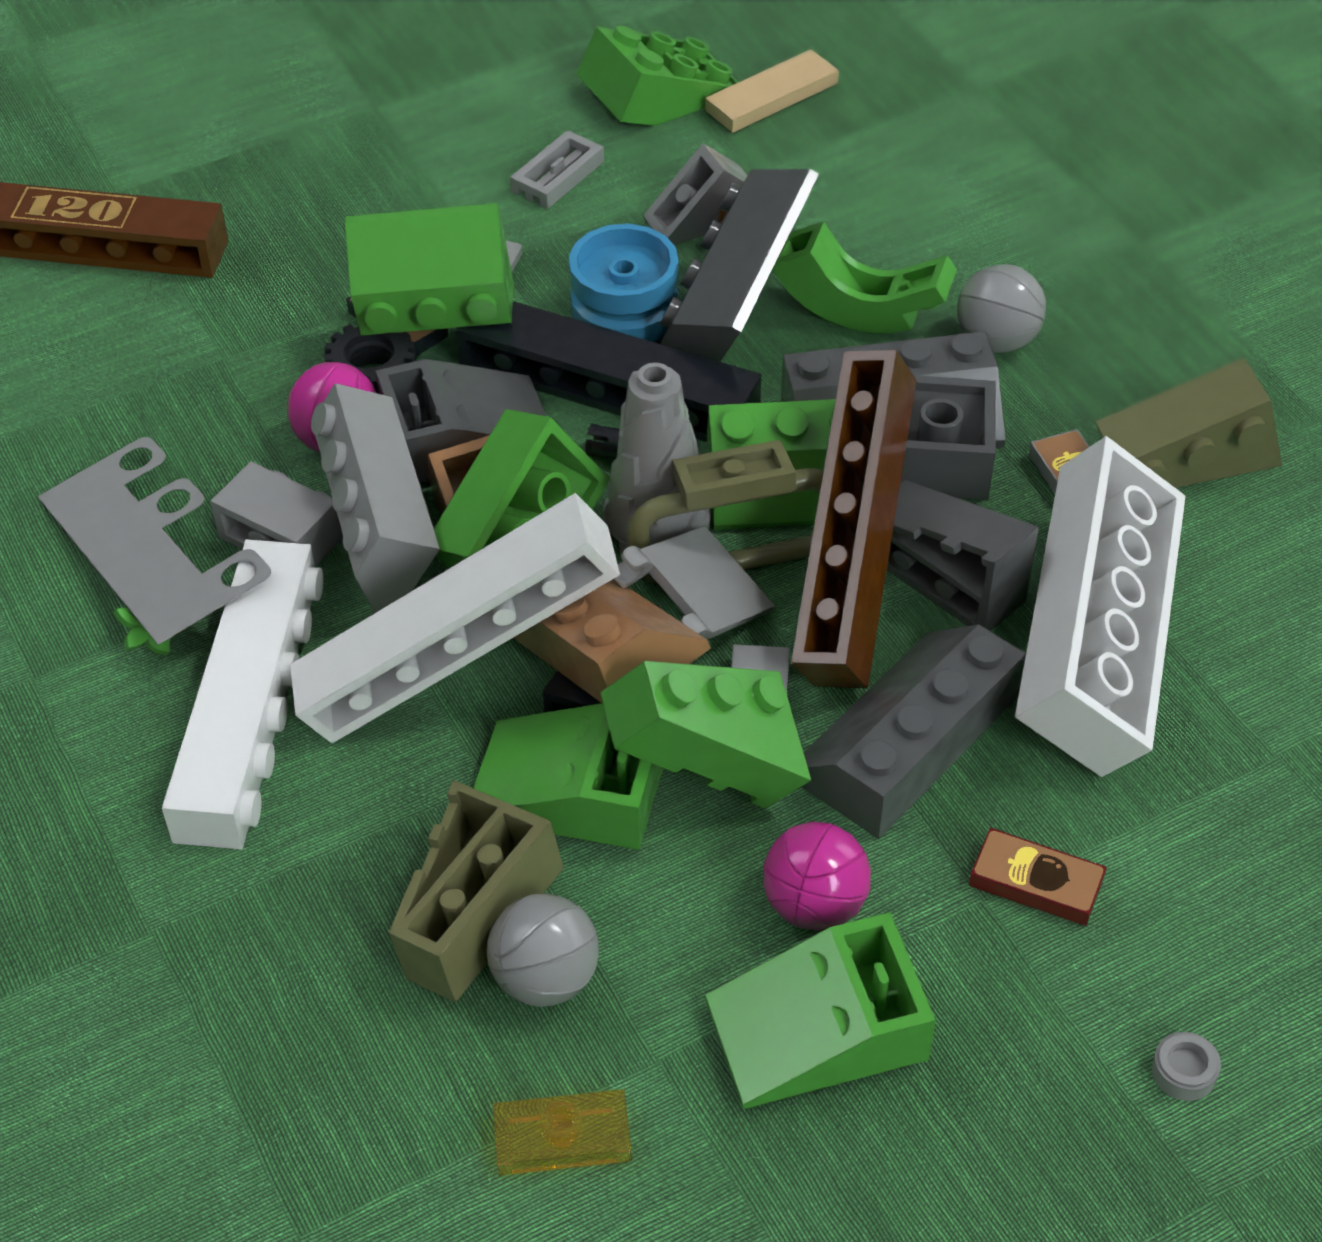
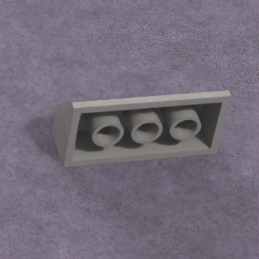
M335 383L324 402L319 403L314 409L311 429L313 434L316 435L322 457V469L326 472L332 493V505L334 510L337 511L343 532L344 548L348 551L354 576L371 608L376 613L414 589L440 548L393 398Z

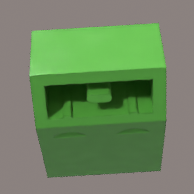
M596 26L576 73L620 122L657 126L705 108L706 97L738 83L731 75L732 69L716 60L708 52L709 46L703 41L694 37H685V40L673 39L658 31H652L650 35L641 34L625 26H616V29Z
M600 703L497 720L474 789L550 820L555 835L640 850L663 768L614 748L603 704Z
M890 912L829 927L705 994V1001L743 1109L929 1060L935 1017Z

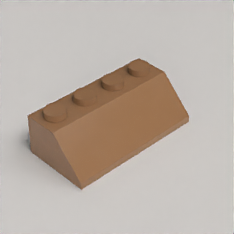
M614 579L513 637L602 704L600 692L642 662L690 664L711 649L706 638L630 588H622Z

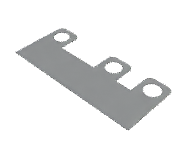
M143 437L37 497L159 645L265 581L271 574V568L251 549L237 552L204 573H201L162 528L201 506L204 502V495L189 479L182 478L171 482L138 501L125 487V484L157 467L166 458L165 452L153 439ZM147 448L152 452L151 460L139 469L124 470L120 467L121 458L131 450ZM173 490L189 492L190 500L188 504L179 511L163 513L157 509L159 499L166 493ZM241 561H248L256 566L255 575L247 583L235 587L222 583L221 576L230 565Z

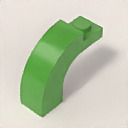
M824 221L790 232L772 268L786 290L798 302L816 315L837 325L870 333H895L911 330L920 309L930 310L946 301L957 271L948 255L899 270H880L866 266L853 259L842 249Z

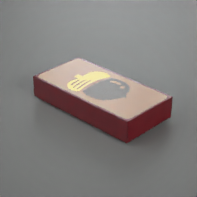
M989 828L972 869L969 886L1087 926L1104 881L1107 867Z

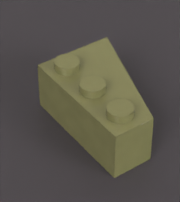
M1241 358L1095 421L1100 440L1105 436L1109 437L1175 488L1282 466L1271 399L1245 358Z
M452 780L447 792L448 807L441 823L434 824L428 838L431 846L422 869L414 871L389 935L406 979L456 1003L488 963L486 949L489 933L504 909L514 901L526 896L544 894L564 867L550 820Z

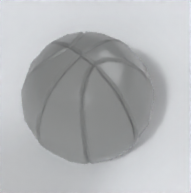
M1009 264L985 267L973 274L966 281L960 292L957 302L959 325L964 333L985 331L993 353L1016 351L1035 339L1043 326V321L1046 317L1044 291L1036 279L1021 267Z
M532 894L514 901L504 909L490 930L486 953L490 972L496 983L507 995L525 1004L545 1007L571 1000L583 990L596 970L600 948L596 929L589 916L580 906L560 896Z

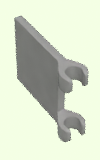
M706 526L642 549L636 546L626 548L621 554L623 561L618 564L620 575L614 578L622 588H626L649 573L685 614L680 622L706 639L764 616L775 607Z

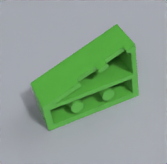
M644 661L600 692L614 748L675 773L683 768L706 777L707 786L720 791L731 787L751 795V803L762 808L769 807L811 781L780 671Z

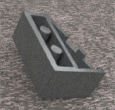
M904 480L900 483L887 571L964 625L972 626L979 624L991 632L1026 602L1039 527Z

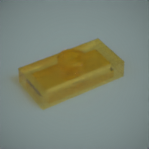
M624 1089L493 1103L499 1176L632 1161Z

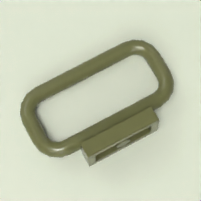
M781 440L673 459V478L678 492L649 499L637 508L629 520L627 532L628 547L636 546L642 549L650 546L649 533L651 526L659 519L805 490H814L820 495L824 471L818 468L795 470ZM813 532L799 538L728 551V553L743 570L805 559L810 554ZM649 573L641 578L644 582L659 585Z

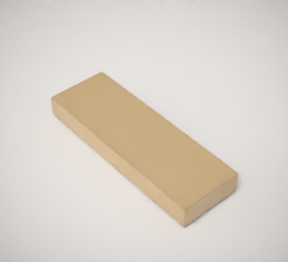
M810 49L706 97L705 111L734 133L838 84L839 70Z

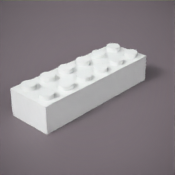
M1107 436L1060 467L1015 718L1100 777L1149 753L1153 749L1186 497Z

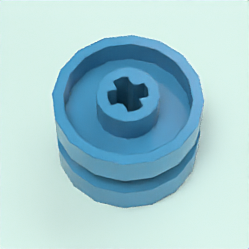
M627 223L606 225L592 230L575 242L569 254L572 319L651 342H656L663 338L667 328L659 323L673 297L679 299L677 289L679 282L678 255L676 247L667 236L650 227Z

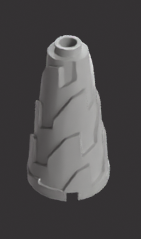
M648 363L632 373L628 380L626 401L621 406L617 458L612 463L607 498L603 505L604 522L608 525L610 537L613 536L619 541V552L621 553L628 548L627 532L629 520L637 508L649 499L678 492L673 478L672 460L699 455L696 438L689 420L688 408L684 402L680 375L671 367L662 363ZM710 509L659 519L650 528V545L706 526L709 530L711 520Z

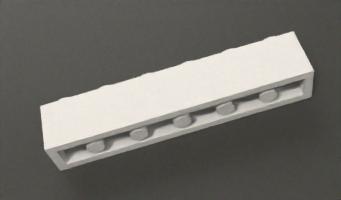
M574 493L291 663L295 716L330 743H334L618 577L620 572L608 525Z
M245 540L243 550H254L271 568V574L262 583L225 604L162 806L172 843L243 850L249 826L256 827L259 822L262 804L259 791L262 778L269 779L272 775L275 760V750L272 744L275 732H282L284 730L287 720V700L285 696L288 686L292 687L290 664L300 659L298 654L300 643H307L309 641L312 627L311 603L312 600H320L323 590L322 568L315 567L311 544ZM248 561L239 562L231 587L240 586L250 581L256 573V566Z

